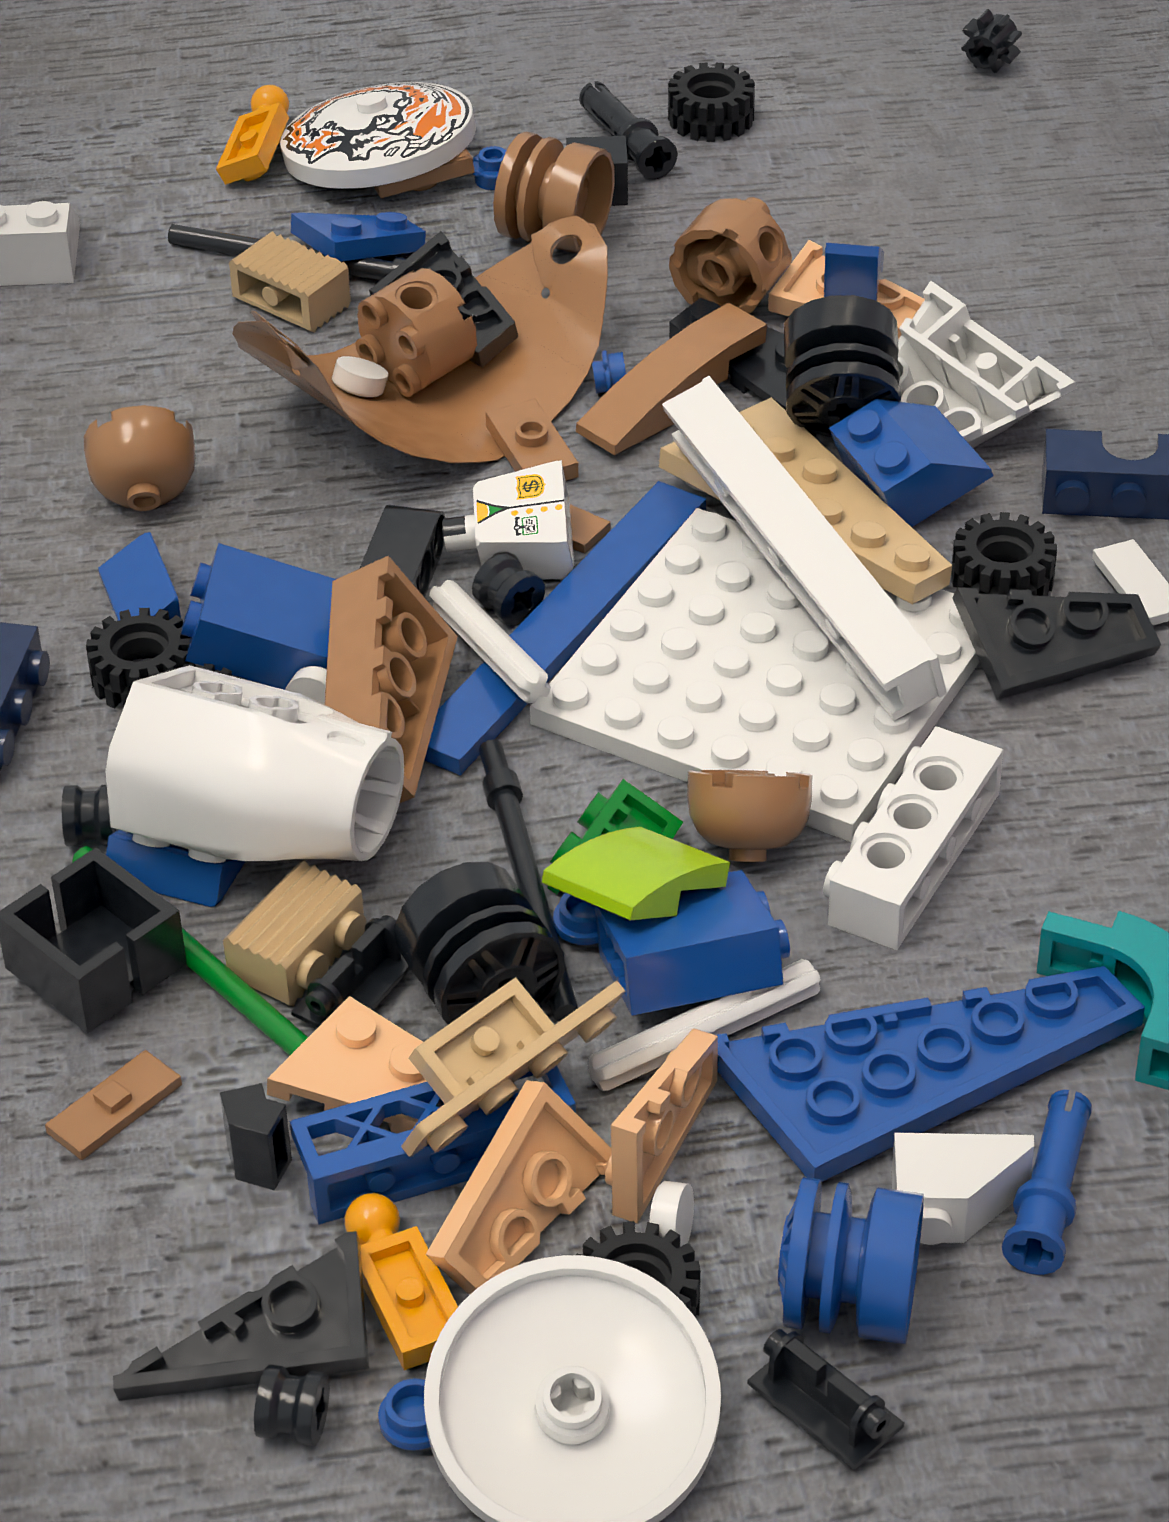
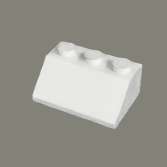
M39 201L30 205H0V286L74 283L80 222L70 203L53 204L47 201Z

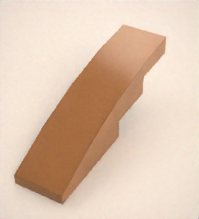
M728 302L684 328L631 369L576 423V433L611 454L616 455L673 425L674 423L664 412L662 404L701 383L702 379L710 376L716 385L728 379L729 361L765 343L767 324Z

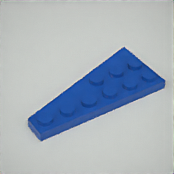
M1105 966L1029 979L1025 989L990 995L988 988L983 987L963 991L962 1000L931 1005L927 997L830 1014L824 1025L790 1031L786 1022L762 1027L761 1036L729 1041L727 1033L718 1034L717 1072L807 1178L820 1179L823 1182L894 1147L895 1133H923L1141 1026L1145 1007Z

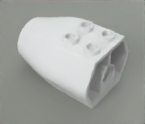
M190 665L133 681L109 746L105 773L111 828L133 833L132 840L138 844L150 847H167L173 844L189 849L188 855L191 858L209 863L225 862L226 859L239 861H279L291 859L367 861L377 853L387 838L399 807L404 781L403 750L399 742L391 738V731L360 724L344 714L304 695Z

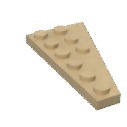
M772 397L739 412L883 589L913 605L950 584L952 564L804 427L795 425L786 413V410ZM675 442L661 447L659 468L720 500Z

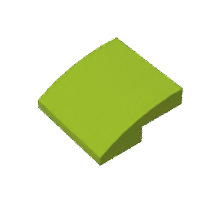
M634 827L606 833L573 848L543 870L542 883L629 920L677 916L681 891L726 887L730 862L643 827Z

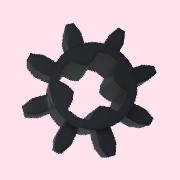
M986 9L978 19L973 18L962 30L970 39L961 47V50L966 52L968 59L974 64L975 68L990 67L993 73H997L1005 63L1011 64L1021 52L1013 44L1020 38L1022 32L1017 30L1015 23L1008 14L993 15L990 9Z

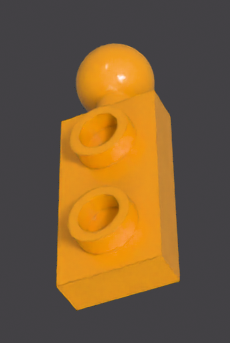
M275 85L259 87L251 98L252 112L239 116L216 167V171L225 185L241 179L245 181L255 180L269 169V164L289 120L287 114L289 99L280 87Z
M367 1193L359 1196L349 1205L345 1214L346 1232L357 1231L361 1249L363 1288L403 1370H407L429 1362L440 1332L450 1316L458 1308V1305L438 1266L425 1255L428 1247L418 1227L415 1226L398 1232L400 1215L396 1205L384 1195Z

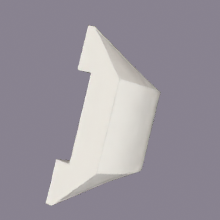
M932 281L929 282L923 291L925 300L912 319L906 318L899 328L901 336L898 340L897 365L900 369L901 402L936 406L972 448L1007 430L1045 404L1077 389L1074 380L1040 356H1037L1033 361L1028 360L971 320L966 305Z

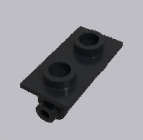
M384 915L380 919L372 918L365 925L364 934L351 946L347 953L322 978H316L308 985V994L291 1011V1015L318 1028L349 996L374 1010L411 970L395 945L394 926L397 920L388 915Z
M782 1329L774 1331L768 1337L763 1347V1352L769 1356V1362L747 1380V1384L854 1470L904 1428L905 1422L885 1407V1401L878 1395L870 1396L805 1345L803 1336L796 1331L788 1334Z

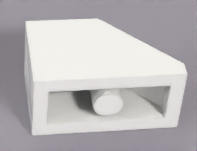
M895 1133L891 1176L892 1189L924 1193L920 1243L927 1245L965 1243L1012 1205L1018 1188L1031 1179L1034 1135Z

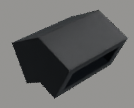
M262 1083L220 1092L227 1149L236 1180L275 1191L292 1161L286 1104L266 1099Z

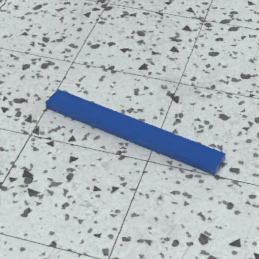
M658 481L509 635L548 674L547 683L569 661L694 510L699 508L706 511V498ZM484 661L438 709L425 761L461 776L480 755V745L487 740H494L528 703L523 701Z

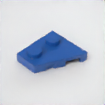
M383 212L377 215L291 213V233L317 251H320L323 255H329V257L336 258L339 261L416 252L425 244L426 231L407 220V216L402 213Z

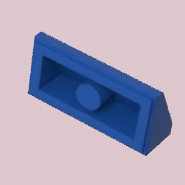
M151 532L142 534L98 567L99 576L117 621L120 620V611L129 609L131 616H138L139 608H150V616H155L158 610L162 609L169 612V620L176 615L181 618L177 593Z
M122 830L109 835L106 855L154 892L208 907L216 906L223 899L246 862L226 859L225 862L221 863L199 861L188 855L189 849L173 844L167 847L141 845L132 840L133 833Z

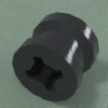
M506 553L497 554L488 559L475 575L472 584V595L482 606L494 609L497 618L502 622L515 626L520 625L543 601L545 584L535 573L528 570L523 571L521 563L513 556Z
M78 785L64 786L61 813L65 845L81 846L85 840H98L102 845H107L109 835L119 830L111 828L107 785H101L96 791H84Z
M268 1364L261 1376L254 1410L255 1435L259 1438L273 1440L281 1433L294 1435L300 1444L316 1446L323 1433L330 1394L328 1374L311 1370L303 1377L290 1375L283 1366Z

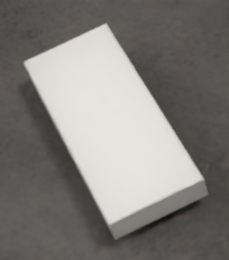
M1134 539L1093 550V561L1119 594L1139 595L1152 625L1169 621V583Z

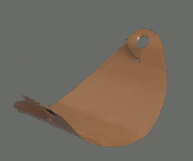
M577 215L551 222L542 230L532 234V242L475 277L481 286H486L515 321L518 338L484 367H480L467 360L410 397L402 395L388 379L383 394L377 397L357 396L340 389L334 384L332 375L337 359L344 356L360 358L356 350V342L335 352L307 356L296 343L256 311L250 312L256 321L238 322L233 327L232 334L241 350L387 446L411 456L448 463H481L499 460L505 457V455L486 428L485 412L536 399L552 422L572 400L586 378L599 347L603 326L608 280V247L602 236H600L595 224L588 223ZM570 237L579 238L582 241L580 251L570 262L558 264L553 261V251L560 241ZM545 288H548L550 291L547 299L543 298L541 294ZM278 334H280V335L284 336L285 338H287V339H288L290 342H292L295 346H293L292 344H290L289 342H287L286 340H284V339H283L282 337H280Z

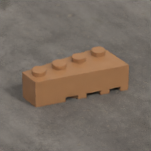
M386 556L332 581L325 705L360 724L392 732L391 738L399 742L404 755V781L400 803L415 797L458 636L389 556Z

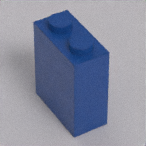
M218 543L211 565L200 562L190 596L199 598L200 603L190 601L183 622L181 634L191 637L185 661L204 666V663L213 664L217 671H221L224 667L231 670L234 676L283 690L286 689L296 672L304 667L317 666L327 669L332 581L336 579Z
M743 870L728 872L726 887L681 891L677 916L629 920L595 905L600 957L613 981H618L626 992L622 995V998L632 1016L783 985L781 959L789 958L790 943L785 924L781 919H773L764 891L756 892Z

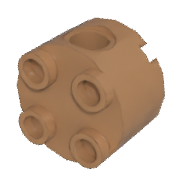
M749 197L745 200L738 198L719 199L706 206L674 244L675 250L670 256L669 269L675 287L689 304H693L699 298L715 302L720 306L729 302L750 314L792 262V254L788 248L784 232L770 215L769 207L765 202L755 197Z
M421 268L414 273L413 271L407 273L359 303L357 316L361 338L356 341L355 345L360 358L383 367L388 372L387 379L395 385L402 395L410 397L473 357L477 346L476 327L472 316L463 320L458 310V307L465 304L459 292L440 274L431 269Z

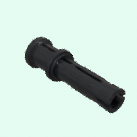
M595 81V87L599 91L591 83L584 86L579 96L581 106L593 115L612 136H626L627 159L635 161L637 170L648 179H659L667 175L676 164L678 156L677 148L672 141L666 137L659 136L656 126L650 120L636 118L602 82Z

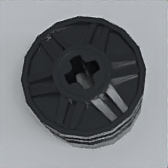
M831 295L811 300L791 313L784 322L785 366L787 367L785 387L787 391L786 413L795 425L804 427L809 433L832 437L830 427L875 399L901 402L900 369L897 365L899 352L897 320L891 310L873 299L856 295Z
M488 861L464 862L442 870L421 884L404 903L394 926L397 949L414 975L424 986L426 994L435 1004V1008L447 1025L515 977L542 1009L556 993L565 972L564 952L536 912H534V909L507 870Z

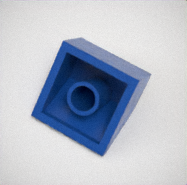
M875 399L829 428L843 464L911 527L994 476L991 468L936 406Z

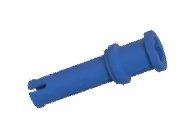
M1069 1090L1056 1091L1051 1095L1031 1179L1020 1186L1015 1194L1013 1207L1017 1215L1016 1222L1013 1227L1006 1231L1003 1238L1002 1253L1008 1263L1018 1270L1029 1274L1044 1275L1053 1273L1062 1266L1065 1258L1066 1248L1062 1235L1064 1229L1072 1224L1077 1210L1076 1200L1070 1189L1087 1122L1092 1113V1104L1089 1099L1077 1091L1072 1109L1069 1112L1065 1111Z

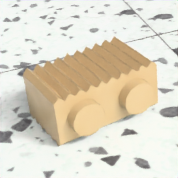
M273 231L229 262L233 297L315 333L317 327L322 328L324 322L328 323L330 317L335 318L337 312L342 313L343 308H348L351 302L349 272L345 262L341 263L336 258L329 257V255L324 257L320 251L316 254L313 248L308 250L305 245H301L297 241L290 240L289 238L284 240L281 234L276 236Z
M305 860L299 862L224 938L226 966L250 987L289 1006H294L297 998H302L308 985L314 979L322 978L327 973L328 967L333 965L335 958H340L342 950L348 951L364 934L366 918L363 910L362 890L357 884L351 886L346 879L341 881L336 874L330 876L326 870L319 871L315 865L310 867Z

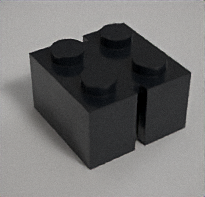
M97 848L92 849L51 877L61 931L58 935L56 933L50 893L42 884L0 910V943L5 968L87 1034L133 1002L131 994L133 989L144 995L187 965L180 911Z

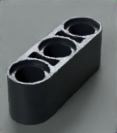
M386 505L360 568L389 556L425 598L443 551L442 520L445 518L444 512Z

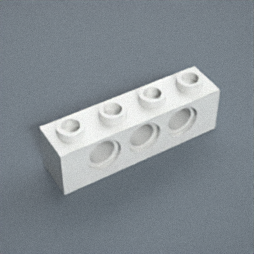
M935 726L922 747L914 746L911 749L904 764L903 774L896 785L889 783L884 788L878 802L876 814L869 823L865 821L860 823L853 836L850 852L843 862L835 861L826 875L823 895L829 898V926L898 950L998 797L1003 749Z

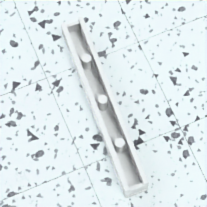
M707 376L702 379L701 383L663 403L664 412L679 429L672 433L676 445L893 721L937 696L941 698L946 695L947 691L938 656L712 378Z

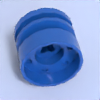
M803 1177L800 1182L797 1198L789 1215L786 1216L781 1242L778 1286H780L783 1302V1326L802 1330L808 1310L809 1298L820 1299L819 1332L830 1334L837 1321L842 1302L856 1304V1326L859 1338L906 1344L917 1275L924 1193L878 1187L871 1200L867 1217H853L852 1194L849 1183L838 1182L831 1213L820 1212L821 1180Z

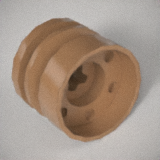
M531 132L518 134L510 143L504 155L496 180L493 208L494 222L498 233L512 239L521 237L531 243V235L542 230L549 223L577 215L586 222L595 224L601 236L608 219L614 191V163L611 154L606 149L575 142L563 148V144L558 139L553 137L543 139L538 134ZM574 237L566 238L560 241L555 249L578 254L582 241Z

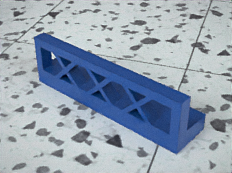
M556 1065L543 1075L542 1078L576 1113V1103ZM529 1071L519 1079L533 1076V1074ZM428 1082L289 1121L291 1136L307 1173L310 1205L318 1225L345 1217L349 1205L356 1198L367 1193L384 1195L394 1203L468 1181L519 1093H516L505 1104L489 1115H486L480 1107L463 1119L468 1126L467 1129L439 1152L435 1153L428 1144L412 1157H409L401 1146L413 1129L396 1134L381 1129L379 1126L385 1118L398 1114L418 1119L415 1124L416 1126L442 1107L444 1102ZM332 1133H339L353 1138L347 1148L318 1156L312 1139Z

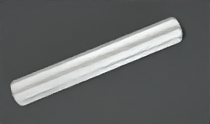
M446 580L441 587H432L429 596L434 600L433 608L523 701L533 704L539 696L547 698L551 691V686L547 683L548 674L457 583Z
M801 959L782 968L783 985L715 998L591 1055L588 1059L589 1075L601 1091H609L661 1067L669 1053L678 1047L693 1028L713 1035L727 1033L728 1036L817 995L820 991L819 982L821 981L819 973L808 960Z

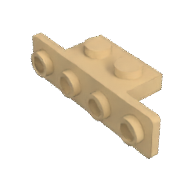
M515 977L417 1046L408 1059L444 1102V1105L415 1126L402 1144V1149L409 1157H412L428 1144L435 1153L445 1148L467 1129L468 1126L463 1119L480 1107L486 1115L491 1114L517 1093L519 1089L514 1084L516 1080L529 1071L532 1072L536 1079L542 1077L568 1055L567 1050L563 1047L578 1035L581 1036L585 1043H588L606 1030L617 1019V1016L611 1009L626 992L618 981H615L554 1025Z

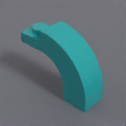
M1048 911L1041 928L1036 973L1051 976L1105 966L1145 1007L1143 1016L1144 1029L1140 1040L1135 1081L1169 1090V933L1147 920L1122 911H1118L1112 928Z

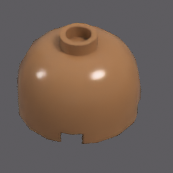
M141 405L122 407L111 411L112 421L106 422L100 427L97 426V419L89 425L83 437L87 468L91 482L107 500L126 508L148 511L168 503L184 491L195 470L196 459L193 429L187 420L184 426L175 421V412L169 409Z
M758 770L688 771L687 799L689 815L697 832L710 844L729 848V860L766 861L767 849L787 846L801 834L809 819L813 775L786 772V776H775L774 773Z

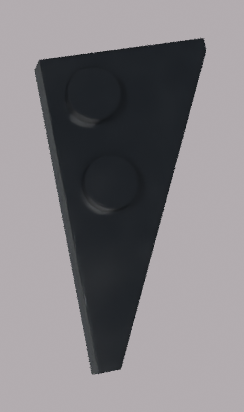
M357 1231L346 1232L336 1238L335 1243L337 1247L300 1270L296 1271L294 1266L291 1265L274 1275L270 1282L262 1289L254 1292L248 1291L198 1321L200 1330L161 1353L156 1346L133 1360L128 1369L121 1374L113 1376V1390L118 1400L123 1401L260 1383L261 1376L268 1364L283 1366L290 1375L302 1377L311 1370L334 1374L369 1369L361 1249Z

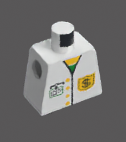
M562 460L478 481L473 487L474 515L444 518L442 520L446 551L454 552L477 548L481 566L497 554L506 553L521 563L523 571H531L541 579H564L574 569L570 500Z

